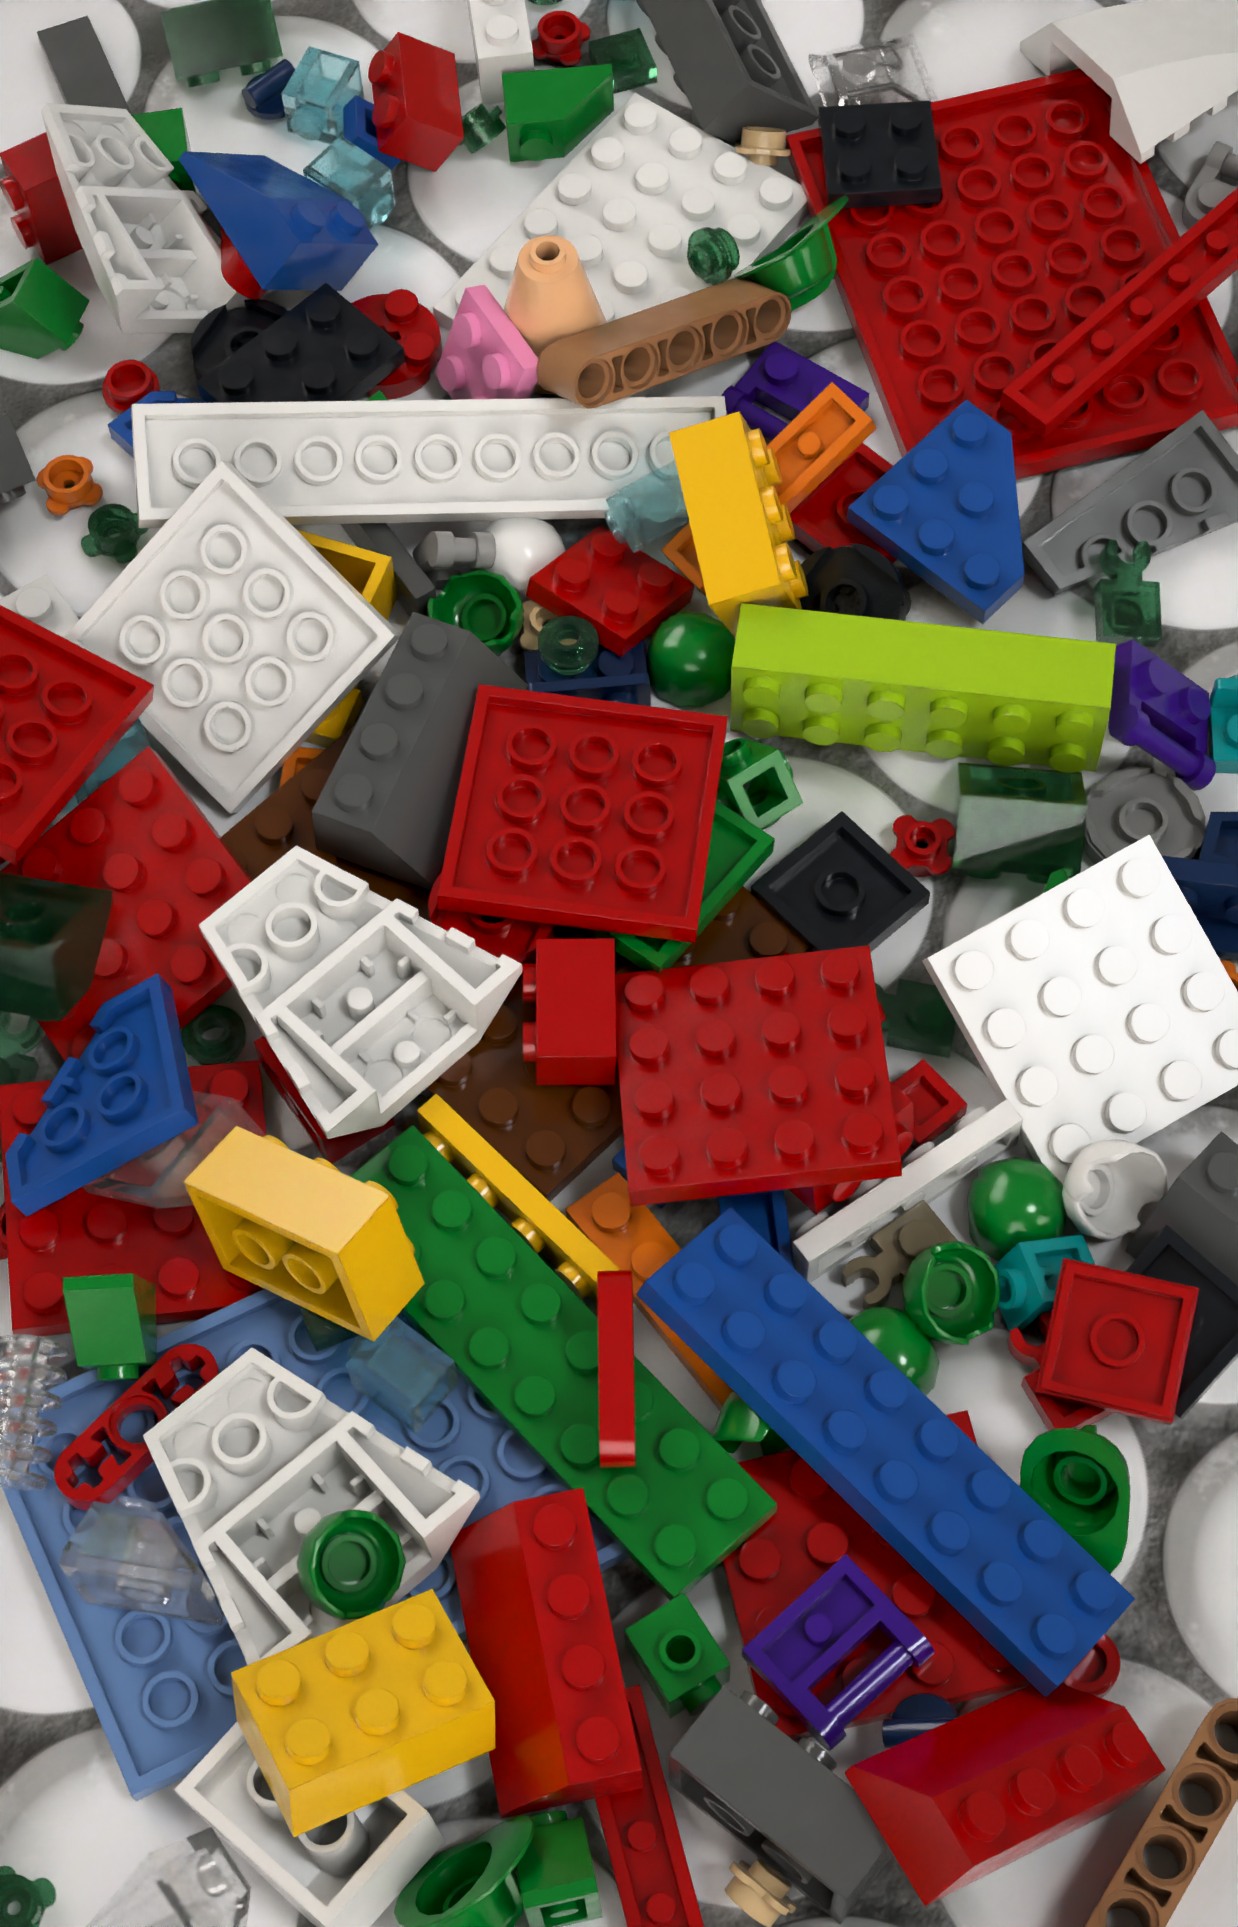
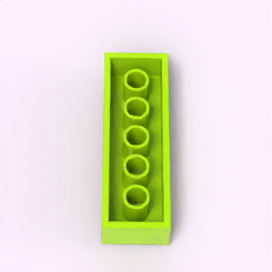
M741 603L731 666L730 731L744 732L755 738H771L773 736L800 738L816 745H831L834 743L862 745L878 752H892L897 749L925 752L940 759H953L958 756L987 759L1002 766H1014L1020 763L1049 766L1064 773H1075L1082 770L1096 772L1111 709L1116 644Z

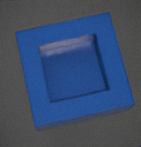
M355 95L343 107L344 149L353 153L358 158L367 160L390 172L401 159L378 151L376 126L372 121L374 104Z

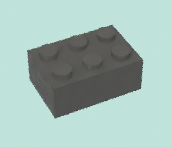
M724 1685L669 1753L670 1785L758 1858L778 1871L791 1885L830 1917L841 1924L893 1856V1853L855 1790L833 1773L837 1763L824 1749L806 1737H802L796 1743L775 1726L779 1717L764 1701L746 1690L738 1697Z

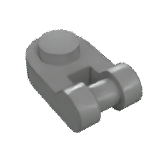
M1219 141L1215 142L1204 166L1187 191L1182 210V220L1188 230L1238 188V183L1234 187L1220 181L1223 175L1238 181V155L1233 154V147Z
M431 531L415 547L412 557L435 586V590H443L451 575H461L475 571L477 568H492L496 556V543L491 532H472L466 538L454 537L451 531Z

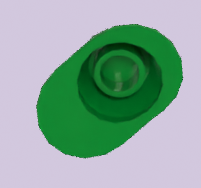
M845 195L828 205L777 249L737 272L734 278L739 279L749 275L756 284L787 296L792 311L818 297L830 285L837 265V257L827 223L845 206L849 200L848 197Z
M1085 1425L1081 1429L1054 1428L1038 1435L1024 1451L1020 1468V1487L1111 1574L1122 1561L1128 1538L1130 1475L1126 1459L1115 1444L1106 1437L1097 1434V1426Z
M517 1815L503 1821L475 1839L445 1850L428 1861L397 1897L394 1914L399 1925L402 1927H514L523 1913L524 1906L520 1884L513 1869L522 1859L532 1841L535 1825L531 1818L525 1815Z

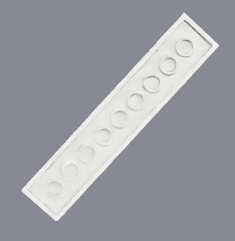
M725 396L624 397L590 409L565 398L132 404L131 421L138 528H162L221 461L230 462L291 525L495 521L501 518L528 517L540 520L688 516L669 432L727 415Z

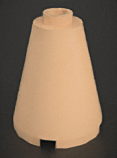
M544 235L531 239L522 247L515 266L504 312L538 359L546 347L556 340L607 323L575 247L568 240L559 236ZM537 381L534 393L556 395L543 389Z

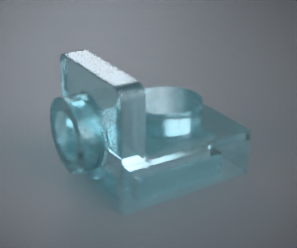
M675 460L617 489L606 498L610 509L605 511L604 514L612 534L620 544L627 541L634 553L646 547L649 542L689 522Z

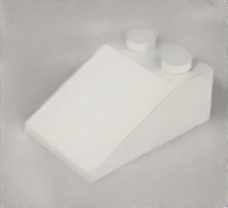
M238 1722L231 1727L174 1789L178 1796L316 1927H371L445 1842L429 1812L403 1790L293 1837Z

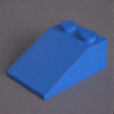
M184 151L179 158V161L262 290L316 291L327 283L334 290L342 291L379 245L366 226L363 214L349 200L265 155Z

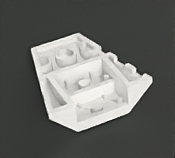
M1142 0L1099 8L1049 23L1021 41L1020 51L1046 76L1067 72L1079 67L1112 97L1110 136L1134 159L1142 164L1154 156L1155 145L1164 139L1175 142L1189 132L1191 121L1203 113H1207L1210 116L1215 115L1227 107L1228 97L1238 91V1Z
M47 103L41 110L56 172L71 219L95 280L122 334L194 333L200 321L214 309L225 304L227 312L235 308L245 307L244 300L250 298L236 292L222 275L221 239L201 216L207 207L194 191L180 190L168 175L174 169L173 165L126 109ZM268 290L261 299L268 298L275 290Z
M297 845L199 924L200 932L327 1139L386 1124L479 1043L523 971L521 963L504 954L498 958L475 945L474 938L453 927L447 931L420 917L418 909L397 898L392 902L369 889V883Z
M253 1347L143 1435L176 1510L190 1536L197 1556L217 1595L229 1626L243 1652L247 1665L358 1620H342L326 1614L312 1604L301 1588L296 1562L303 1538L323 1517L345 1510L368 1511L381 1517L399 1535L406 1564L399 1589L391 1600L385 1603L384 1608L396 1604L438 1568L480 1499L478 1491L459 1479L454 1481L434 1468L430 1460L408 1446L404 1449L376 1431L372 1423L353 1411L348 1413L326 1399L323 1392Z

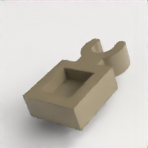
M922 1200L871 1236L870 1246L877 1256H860L849 1261L842 1271L841 1282L846 1287L861 1277L872 1279L876 1283L877 1288L863 1298L862 1308L883 1307L889 1299L891 1287L898 1282L902 1284L912 1260L917 1255L934 1244L958 1240L925 1200Z

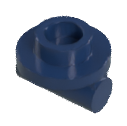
M283 59L265 73L254 77L241 90L246 108L252 115L265 120H275L289 115L296 108L299 102L298 87L294 81L297 73L288 60Z
M932 1693L913 1695L898 1705L892 1719L883 1720L882 1739L884 1747H894L958 1718L959 1714L949 1701L939 1695Z

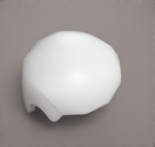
M528 517L501 518L490 521L482 531L491 532L494 535L496 543L494 565L489 569L477 568L476 570L483 569L504 576L519 592L523 601L525 598L528 599L526 592L529 578L566 550L562 538L555 528L544 520Z
M1106 1139L1091 1143L1078 1154L1066 1174L1062 1190L1065 1211L1081 1233L1106 1241H1112L1128 1232H1137L1142 1226L1140 1221L1142 1212L1148 1206L1158 1204L1167 1193V1168L1156 1151L1125 1140Z

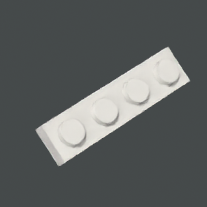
M1008 1099L990 1111L984 1106L979 1107L966 1115L955 1127V1134L936 1146L930 1141L911 1152L902 1163V1176L890 1177L885 1181L882 1179L868 1180L850 1196L849 1205L831 1217L824 1212L808 1220L795 1234L796 1240L793 1241L792 1246L794 1269L811 1283L871 1243V1236L919 1202L925 1200L927 1204L931 1203L1017 1145L1023 1123L1022 1116Z

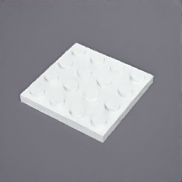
M221 461L63 638L154 685L153 701L137 720L230 814L238 813L395 644L401 634L230 462Z
M1150 835L922 960L999 1100L1002 1103L1008 1099L1022 1116L1023 1123L1020 1129V1137L1032 1159L1043 1163L1063 1185L1066 1174L1074 1159L1089 1144L1106 1139H1121L1136 1144L1238 1085V991Z

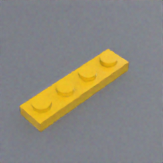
M435 1094L417 1110L422 1135L466 1178V1181L492 1208L496 1207L512 1222L510 1226L537 1254L542 1251L558 1267L555 1273L581 1300L588 1295L598 1305L597 1272L620 1270V1268L439 1095Z

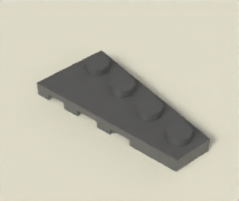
M1201 410L1022 543L1023 557L1051 594L1055 596L1238 522V455L1205 412Z

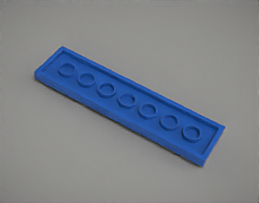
M731 1207L650 1276L636 1295L1045 1698L1059 1687L1135 1600L1115 1578Z

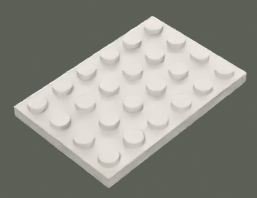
M634 93L433 306V315L439 325L450 331L465 288L486 285L504 310L520 250L533 238L554 235L568 240L575 247L608 323L733 279L737 272L777 249L809 214L806 195L802 185L767 165L754 164L750 161L747 154L736 153V148L641 95ZM747 275V276H745V277H742V278H744V279H746V280H750V279H751V277H750L749 275ZM653 387L627 397H645Z

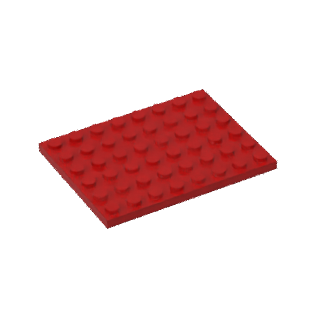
M1081 69L931 102L942 186L940 203L841 209L827 223L837 257L834 280L902 458L966 399L1011 432L1016 480L1153 447L1201 410L1205 412L1219 431L1238 426V383L1235 381L1238 375V365L1207 297L1045 439L1000 406L1002 391L1180 238L1147 162L1145 161L1140 164L1110 136L1112 97ZM819 128L786 135L785 144L786 149L791 150L788 159L797 183L802 185L806 195L807 209L811 219L827 207Z

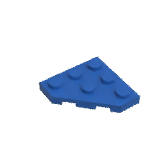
M966 399L848 507L847 521L983 625L1022 588L1025 573L1011 432Z
M159 973L101 1005L89 1024L96 1033L79 1060L73 1057L67 1058L41 1098V1101L48 1108L30 1136L19 1133L5 1154L11 1202L26 1217L199 1124L173 991Z

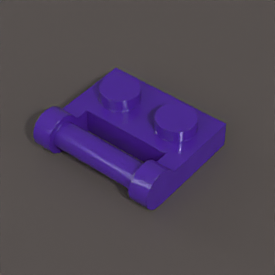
M775 341L767 347L735 386L728 387L721 396H725L727 415L740 411L751 430L760 428L763 437L772 441L788 423L752 404L754 401L792 421L831 382L840 388L864 412L869 406L870 393Z
M1132 639L1117 645L1108 723L1110 735L1126 746H1138L1174 770L1175 777L1181 779L1191 790L1196 791L1205 788L1212 781L1216 771L1215 762L1207 756L1208 717L1211 712L1209 692Z
M845 1554L742 1649L741 1656L796 1714L815 1740L826 1750L831 1751L847 1736L844 1728L911 1665L916 1668L923 1665L934 1654V1649L917 1627ZM879 1627L892 1644L824 1706L811 1693V1690Z

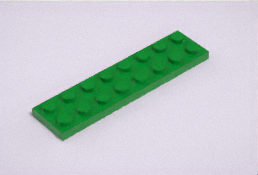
M414 1125L410 1126L350 1176L363 1183L374 1181L382 1185L393 1195L398 1204L397 1213L405 1234L414 1245V1257L425 1284L401 1312L567 1491L583 1487L588 1513L670 1601L682 1593L687 1594L777 1512V1503L635 1355L636 1467L600 1468L598 1317Z

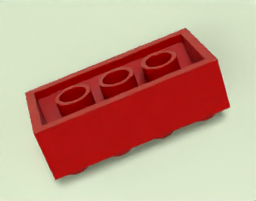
M583 1487L512 1502L461 1529L450 1549L470 1656L495 1700L496 1749L489 1752L501 1818L643 1788L642 1767Z
M1031 1684L851 1765L844 1773L924 1906H927L1118 1809L1166 1769L1125 1706L1062 1684L1045 1698Z

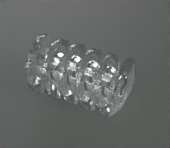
M28 1334L0 1336V1487L24 1491L43 1490L48 1484V1480L44 1476L30 1471V1465L49 1463L52 1460L53 1453L49 1449L34 1443L35 1438L54 1436L58 1429L55 1423L39 1417L40 1411L58 1410L62 1407L63 1400L59 1396L44 1390L45 1385L62 1384L67 1379V1373L63 1369L49 1364L50 1359L64 1358L71 1354L63 1345L46 1338Z

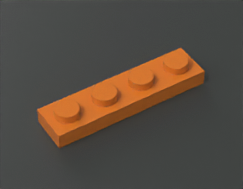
M833 382L767 445V449L772 448L782 479V483L774 485L780 505L786 504L789 514L877 429L873 420ZM688 523L661 549V552L706 596L690 523Z
M617 1172L566 1208V1218L616 1264L620 1270H632L633 1303L719 1411H721L726 1399L734 1390L636 1295L643 1283L675 1256L681 1248L646 1205L631 1206L628 1183Z

